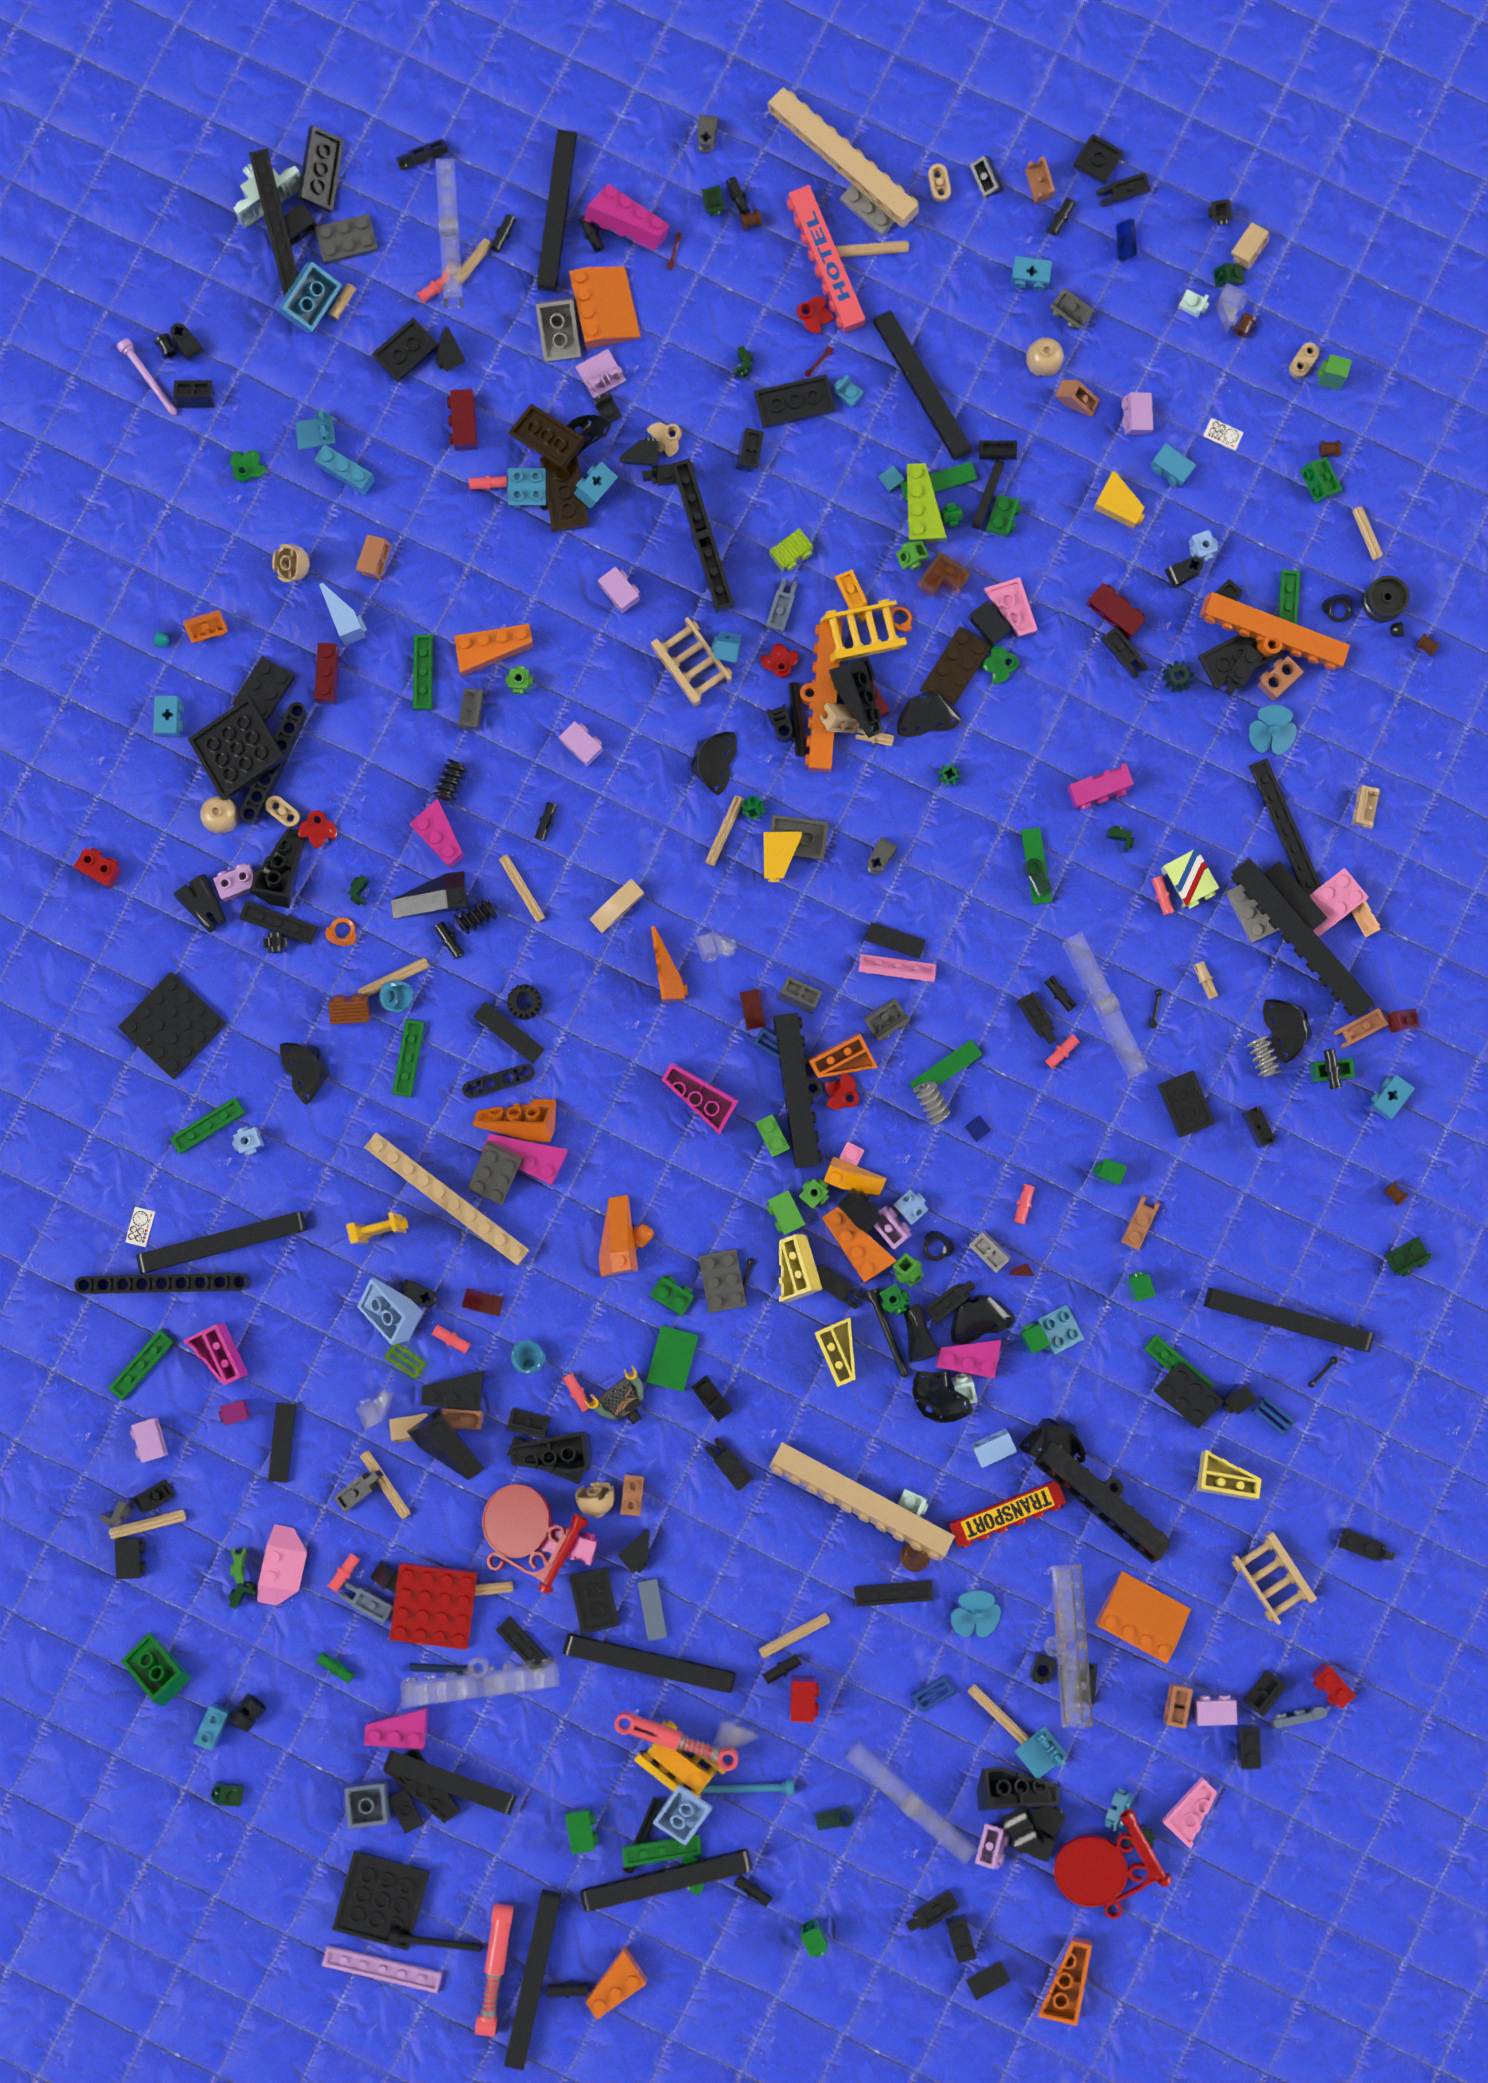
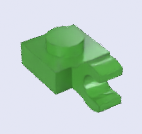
M233 1548L231 1555L234 1564L230 1566L231 1576H234L236 1584L244 1583L247 1552L243 1548L241 1554H236V1550Z

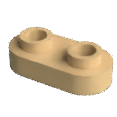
M934 164L930 167L928 173L932 197L937 202H945L949 199L951 193L947 169L941 164ZM939 174L941 177L936 178L934 175ZM941 191L944 193V195L941 196L938 194V192Z
M1306 343L1301 347L1289 366L1291 376L1303 378L1319 355V349L1315 344ZM1310 349L1313 353L1309 354L1307 350ZM1297 365H1301L1303 369H1298Z
M271 796L267 799L265 804L266 810L283 825L293 828L299 824L300 814L282 798ZM274 804H279V808L273 809ZM290 815L294 816L293 821H288Z

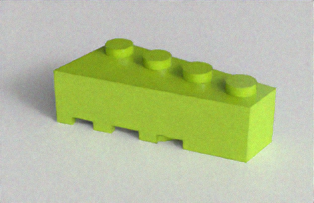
M926 463L907 464L909 542H947Z

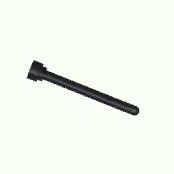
M879 1288L865 1292L866 1300H869L870 1304L872 1303L900 1375L907 1377L908 1371L879 1301Z
M391 1928L388 1931L387 1945L395 1946L402 1942L476 1952L482 1950V1945L479 1943L401 1934L398 1929Z

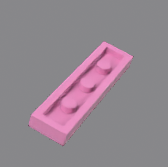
M860 954L858 972L934 982L936 964Z

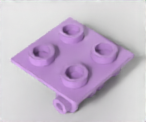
M608 349L575 366L593 399L626 381L621 367H618Z

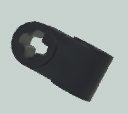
M173 324L170 333L181 353L189 362L204 350L184 324Z
M1191 557L1167 568L1165 573L1172 587L1176 588L1197 577L1203 568V562L1198 557ZM1191 564H1192L1193 567L1197 566V569H1196V570H1195L1194 568H1191V569H1190Z
M783 704L782 707L773 710L767 709L768 717L777 740L781 743L789 742L792 739L793 730L786 705ZM787 729L789 734L782 736L779 734V731Z
M404 1280L400 1290L401 1294L421 1306L432 1307L436 1304L437 1294L433 1290L413 1281ZM424 1295H428V1297H430L431 1300L426 1301V1299L423 1298Z

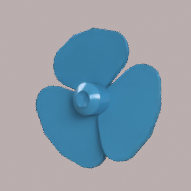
M1281 705L1261 707L1257 713L1259 720L1253 721L1249 726V739L1252 746L1258 752H1266L1271 743L1273 753L1280 755L1288 750L1295 740L1297 728L1295 724L1290 723L1293 714L1291 710Z
M970 1590L961 1594L958 1602L963 1608H956L951 1613L953 1628L961 1636L968 1637L973 1634L976 1624V1634L981 1638L987 1637L995 1630L1000 1621L1001 1609L997 1604H994V1596L983 1590Z

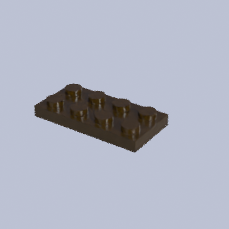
M532 403L508 432L511 437L562 470L566 468L587 441L582 435Z
M544 457L540 458L541 468H545L546 498L552 532L589 527L586 505L573 494L578 489L575 485L581 479L578 457L571 464H568L564 470Z
M959 626L923 683L920 691L922 693H938L955 706L992 646Z

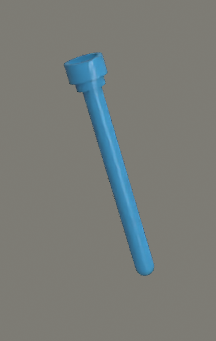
M786 1779V1781H782L779 1784L706 1785L701 1793L782 1792V1794L788 1796L794 1795V1779Z

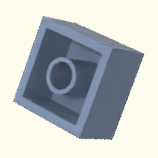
M387 1779L346 1785L344 1793L348 1829L389 1823L391 1816Z

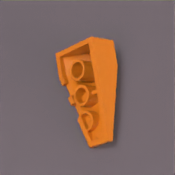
M651 926L662 1003L685 1001V996L688 995L687 984H683L682 978L655 926Z
M535 1099L531 1100L530 1104L520 1105L519 1103H514L513 1107L504 1109L498 1106L477 1110L473 1126L531 1142H551L555 1131L556 1100Z
M628 1195L610 1197L608 1200L598 1257L601 1277L638 1271Z

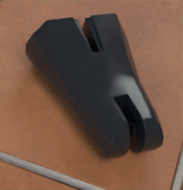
M206 874L197 876L189 882L190 886L184 885L173 894L209 933L216 930L213 921L210 920L211 916H214V919L221 926L227 922Z
M915 1304L907 1308L903 1315L908 1333L909 1363L926 1360L940 1354L928 1331L922 1307Z

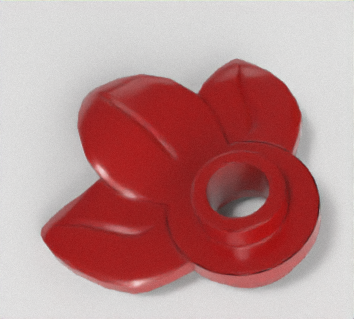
M813 297L809 302H803L797 307V316L804 321L806 329L812 333H820L821 325L828 324L833 320V315L824 308L826 304V298ZM808 310L809 314L805 315L803 311Z
M776 643L771 649V654L761 655L760 660L766 670L773 671L774 675L778 678H786L791 673V667L798 662L797 651L788 652L784 645Z
M315 810L308 815L306 821L301 823L298 834L301 838L309 837L311 844L318 849L322 846L326 837L336 839L337 830L335 825L327 820L323 812ZM314 817H320V823H315Z
M843 1073L839 1082L831 1081L825 1083V1090L831 1097L826 1103L829 1108L840 1110L843 1107L852 1108L858 1104L860 1097L855 1090L856 1083L849 1074ZM847 1095L853 1096L852 1102L846 1100Z

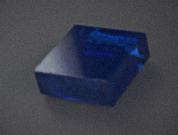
M980 1115L964 1127L975 1142L991 1131Z

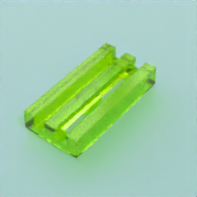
M399 1343L392 1345L384 1356L386 1360L414 1379H417L427 1362ZM395 1347L404 1352L405 1354H407L408 1356H410L411 1358H413L414 1360H416L421 1365L417 1366L416 1364H414L413 1362H411L410 1360L394 1350ZM391 1353L417 1371L414 1373L391 1358Z

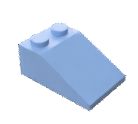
M323 583L319 584L339 637L346 646L366 638L364 632L367 631V628L361 616H357L354 610Z
M375 1278L370 1279L357 1306L391 1345L408 1341L423 1313L410 1298Z
M679 1784L660 1809L653 1824L686 1846L713 1807Z

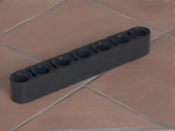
M300 702L290 704L274 737L278 745L283 742L286 743V748L282 750L286 759L253 782L240 810V817L249 825H255L259 822L266 808V801L271 797L307 720L308 711ZM296 709H302L301 715L294 716ZM288 726H294L292 733H286ZM270 777V782L267 785H263V778ZM262 794L261 801L254 802L255 795ZM249 811H254V817L246 819V814Z
M393 1750L389 1751L383 1767L384 1770L507 1815H511L517 1798L513 1794Z

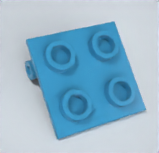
M319 409L316 413L317 418L296 422L298 450L323 446L324 444H335L333 416H328L324 409Z
M508 468V506L521 509V506L546 505L545 468Z
M1067 1304L1037 1319V1324H1040L1050 1343V1351H1053L1054 1355L1084 1339Z
M1045 1726L1014 1750L1035 1778L1038 1779L1055 1765L1059 1767L1064 1766L1066 1763L1064 1761L1065 1757L1068 1756Z

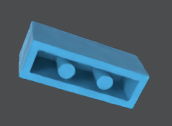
M325 444L314 459L317 467L364 496L375 481L372 473Z

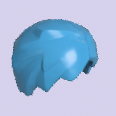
M399 980L386 982L379 994L380 1003L385 1010L396 1013L402 1012L410 1007V1003L414 1000L412 996L414 991L410 985Z
M530 1339L526 1342L521 1340L515 1344L511 1354L515 1370L527 1375L540 1371L546 1359V1355L541 1347Z

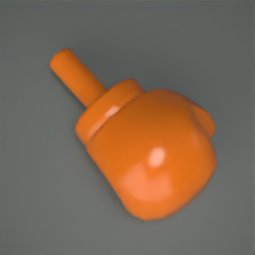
M646 1224L636 1225L633 1228L635 1250L638 1247L644 1248L654 1236L653 1229Z

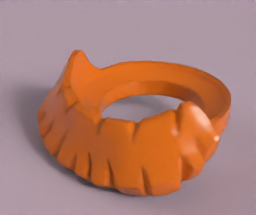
M904 607L892 608L890 613L894 629L903 632L912 630L911 613ZM896 611H903L907 614L908 620L899 625L893 621V614Z
M347 918L334 920L325 931L328 941L335 945L350 946L356 941L357 935L354 924ZM339 923H347L351 928L350 933L345 938H338L336 936L335 928Z

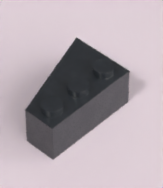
M485 1370L422 1386L421 1405L480 1410L482 1408Z

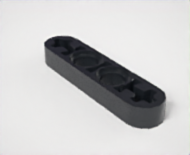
M995 461L973 519L972 528L980 530L1005 462Z
M529 1064L515 1066L468 1081L463 1085L462 1092L470 1099L484 1096L531 1081L535 1076V1070ZM523 1068L531 1070L528 1078L522 1075L519 1076L520 1081H517V1076L514 1073L515 1070H517L518 1074L524 1072ZM506 1073L513 1075V1081L510 1084L503 1082L502 1078ZM487 1079L494 1080L495 1086L493 1089L488 1090L484 1087V1082ZM481 1081V1088L484 1092L480 1093V1089L474 1090L473 1095L466 1093L469 1085L477 1087L479 1086L477 1082Z

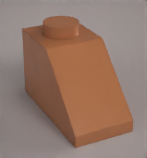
M1062 380L1055 394V397L1065 406L1091 417L1099 403V399L1079 380Z

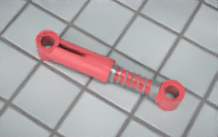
M628 1710L621 1711L616 1717L615 1729L620 1734H629L675 1751L677 1749H684L685 1752L690 1751V1754L692 1752L695 1755L699 1754L700 1757L704 1756L705 1759L710 1758L711 1761L716 1762L721 1769L726 1771L733 1770L737 1765L738 1752L731 1746L719 1748L718 1746L714 1747V1745L710 1746L709 1743L704 1744L703 1741L699 1742L698 1739L695 1741L693 1738L690 1739L688 1736L683 1735L682 1731L636 1716ZM626 1718L630 1721V1725L623 1726L620 1720ZM727 1754L731 1755L734 1760L732 1762H726L724 1761L723 1756Z
M494 1903L484 1969L487 1978L485 1982L486 1987H484L486 1990L483 1993L485 1995L483 1998L484 2003L481 2004L483 2007L480 2014L477 2015L475 2035L495 2037L498 2016L495 2015L497 2010L495 2006L497 2005V1994L500 1988L498 1984L501 1982L500 1978L504 1974L510 1926L514 1911L513 1905Z

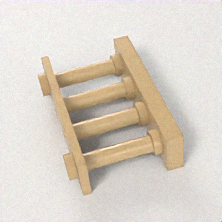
M687 617L685 619L686 628L666 642L662 641L660 643L658 639H655L651 642V647L693 706L697 707L701 704L700 697L702 693L724 678L730 684L733 674L727 665L724 667L718 659H714V653L711 652V648L698 631L700 630L698 624ZM692 633L698 642L677 657L673 656L671 658L667 653L669 648ZM703 648L709 657L687 673H682L678 668L679 664ZM714 663L720 672L698 688H692L689 684L690 679Z
M1268 1531L1263 1534L1266 1538L1264 1544L1241 1559L1233 1554L1231 1557L1234 1561L1231 1563L1237 1572H1242L1266 1609L1264 1614L1267 1619L1279 1625L1281 1623L1277 1617L1279 1614L1300 1600L1312 1603L1317 1598L1274 1532ZM1273 1550L1277 1555L1275 1560L1253 1575H1250L1245 1565L1266 1551ZM1284 1566L1288 1572L1285 1574L1286 1577L1261 1592L1255 1582L1278 1567L1282 1568ZM1290 1583H1295L1299 1589L1296 1591L1297 1593L1272 1609L1266 1599Z

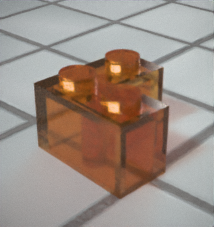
M940 552L919 580L917 588L931 598L935 596L942 584L959 594L969 581L971 573Z

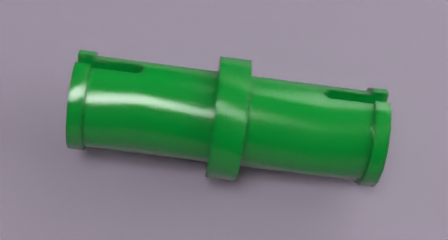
M324 1651L316 1661V1663L329 1670L331 1675L335 1674L347 1684L351 1682L356 1674L343 1666L341 1661L334 1660Z

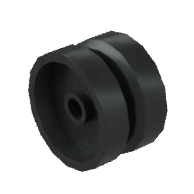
M1391 575L1382 576L1376 579L1364 592L1362 598L1363 610L1373 621L1380 623L1390 622L1396 619L1407 607L1410 599L1409 590L1406 584L1398 577Z

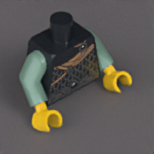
M631 1366L633 1371L627 1373L624 1369L626 1377L598 1398L591 1394L590 1396L593 1398V1401L588 1403L585 1400L586 1405L594 1409L599 1415L611 1420H621L627 1416L634 1425L642 1419L636 1408L642 1404L641 1400L644 1397L643 1384L637 1375L635 1367Z

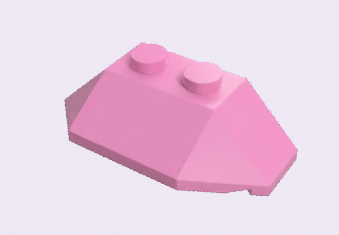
M274 1524L266 1546L258 1582L257 1602L277 1606L300 1589L307 1550L293 1527Z

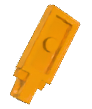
M852 569L835 576L836 583L849 610L867 606V600ZM865 614L857 615L861 623L866 621Z

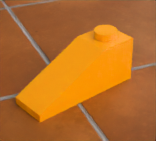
M833 1157L823 1182L841 1189L852 1190L854 1188L858 1192L862 1190L867 1194L880 1196L887 1178Z
M657 1744L650 1755L698 1793H700L710 1778V1772L678 1749L675 1751Z

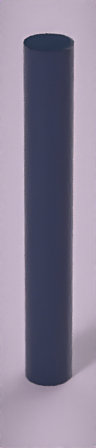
M411 1663L410 1671L469 1674L470 1666Z

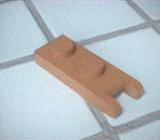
M1378 1008L1333 1033L1338 1035L1342 1032L1347 1041L1340 1045L1343 1049L1387 1026L1388 1023Z
M1144 1195L1141 1196L1120 1241L1136 1250L1140 1249L1160 1203L1156 1202L1154 1207L1151 1208L1143 1204L1146 1200Z

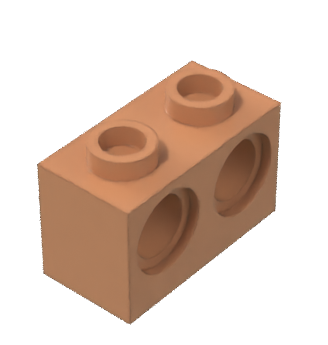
M1289 656L1284 660L1280 658L1273 665L1274 669L1271 672L1267 670L1259 678L1261 682L1257 686L1272 701L1277 699L1304 673ZM1282 668H1288L1290 670V675L1284 674L1282 672ZM1269 680L1275 681L1276 684H1277V687H1275V688L1271 687V686L1269 685L1268 681H1269Z
M625 1473L620 1514L641 1515L645 1475Z
M1170 1682L1163 1722L1166 1725L1186 1729L1193 1692L1190 1686Z

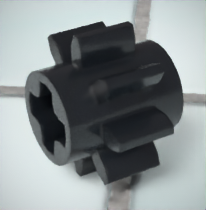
M280 932L268 933V938H263V947L268 949V953H282L283 948L287 947V938L282 937Z

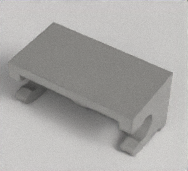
M984 1229L969 1244V1247L995 1273L1011 1258Z

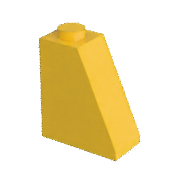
M1112 471L1093 509L1134 529L1136 524L1140 525L1145 516L1142 514L1145 507L1118 474Z
M802 831L763 832L764 879L768 878V882H780V878H784L802 837Z

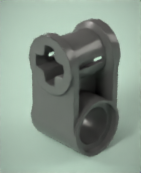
M699 115L698 149L702 153H710L714 149L718 116Z
M881 837L868 860V871L873 875L881 874L887 863L892 859L898 846ZM879 862V866L874 868L873 863Z

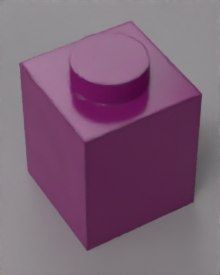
M246 1400L220 1407L219 1418L225 1425L251 1418Z

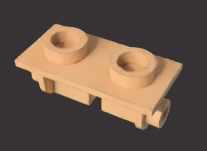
M1366 900L1351 911L1365 937L1381 930L1379 927L1380 923L1378 924L1374 914L1371 913Z

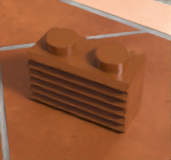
M355 993L352 996L344 997L342 994H337L329 999L328 1006L331 1025L367 1023L370 1021L371 1014L368 995L364 996L362 993Z

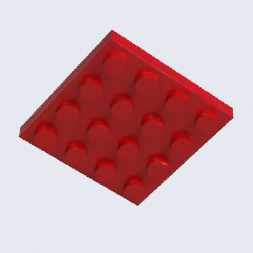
M400 1562L389 1640L467 1650L478 1572Z

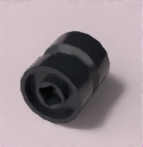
M247 1693L240 1702L241 1706H237L229 1717L239 1728L249 1732L256 1723L255 1719L260 1718L267 1708L258 1698Z

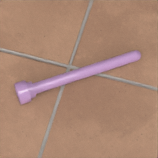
M126 338L119 342L117 348L121 354L130 358L168 412L175 416L177 410L134 353V345L130 339Z

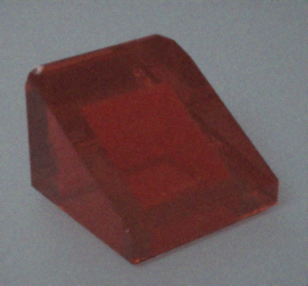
M1023 1263L1009 1271V1275L1034 1276L1027 1263Z

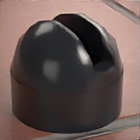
M1396 622L1390 626L1391 636L1397 638L1404 637L1402 622Z

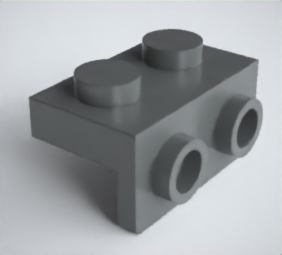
M1064 288L1054 303H1051L1049 306L1053 309L1051 312L1056 317H1064L1067 320L1066 324L1074 330L1076 328L1082 329L1095 311L1067 288Z
M893 997L863 1017V1020L872 1035L880 1041L887 1039L895 1030L905 1027L910 1018L905 1014L897 999Z
M130 1498L119 1500L114 1512L107 1511L101 1513L98 1518L103 1520V1524L110 1527L125 1523L127 1517L130 1518L134 1512V1500Z

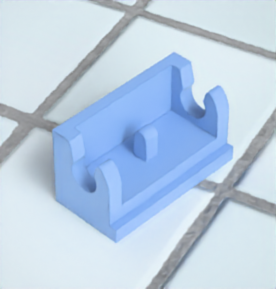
M1002 1429L970 1444L981 1468L1017 1452L1006 1429Z

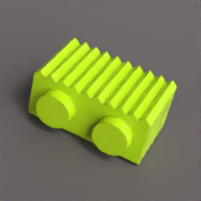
M799 528L770 549L769 555L782 572L785 570L791 571L797 566V561L800 559L806 560L812 555L813 545Z

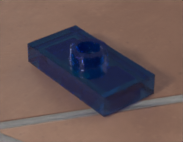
M1129 218L1116 224L1119 261H1125L1137 256L1135 221Z

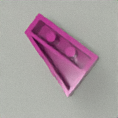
M1121 764V767L1118 769L1103 771V774L1091 776L1070 784L1067 790L1074 809L1080 808L1082 811L1092 807L1091 804L1093 803L1103 804L1108 802L1110 797L1116 796V798L1127 795V792L1134 785L1127 764Z
M1001 1340L939 1347L940 1354L937 1355L935 1367L995 1378Z
M429 1705L369 1721L365 1725L364 1745L424 1749L426 1746Z

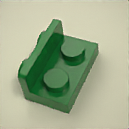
M1327 457L1312 461L1300 470L1315 503L1343 491Z
M997 494L986 532L1005 538L1008 537L1009 532L1013 533L1016 522L1013 521L1014 515H1019L1022 506L1018 504L1020 498L1016 497V500Z
M666 1275L665 1278L661 1276L649 1296L683 1316L695 1297L692 1295L693 1290L685 1285L682 1288L675 1284L677 1280L669 1275Z

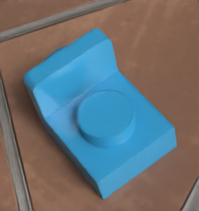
M848 375L844 378L840 377L834 385L836 387L835 395L851 408L864 394V391L850 381V376Z

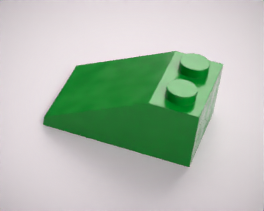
M150 1632L121 1660L149 1698L163 1707L192 1679L181 1663Z

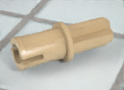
M346 284L339 297L335 298L336 301L328 312L329 316L333 319L339 320L344 309L349 306L348 302L356 291L353 285Z
M859 727L857 729V733L864 734V736L856 734V740L872 742L873 745L874 743L887 746L893 745V735L880 733L868 738L863 729Z
M1202 961L1195 964L1193 968L1198 976V983L1202 984L1209 1000L1216 998L1218 994L1212 982L1213 976H1210L1205 962Z

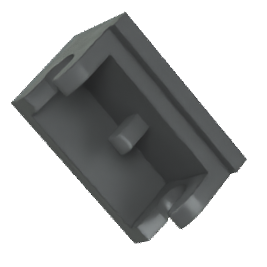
M470 688L463 690L458 728L479 731L485 695L483 690Z
M788 976L778 999L813 1014L822 991Z

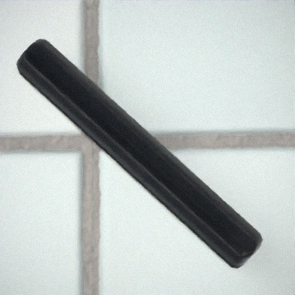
M791 682L788 684L795 754L800 757L805 756L806 752L798 682Z
M656 1797L652 1798L633 1844L646 1842L653 1822L662 1805V1800ZM635 1866L623 1867V1871L632 1874Z

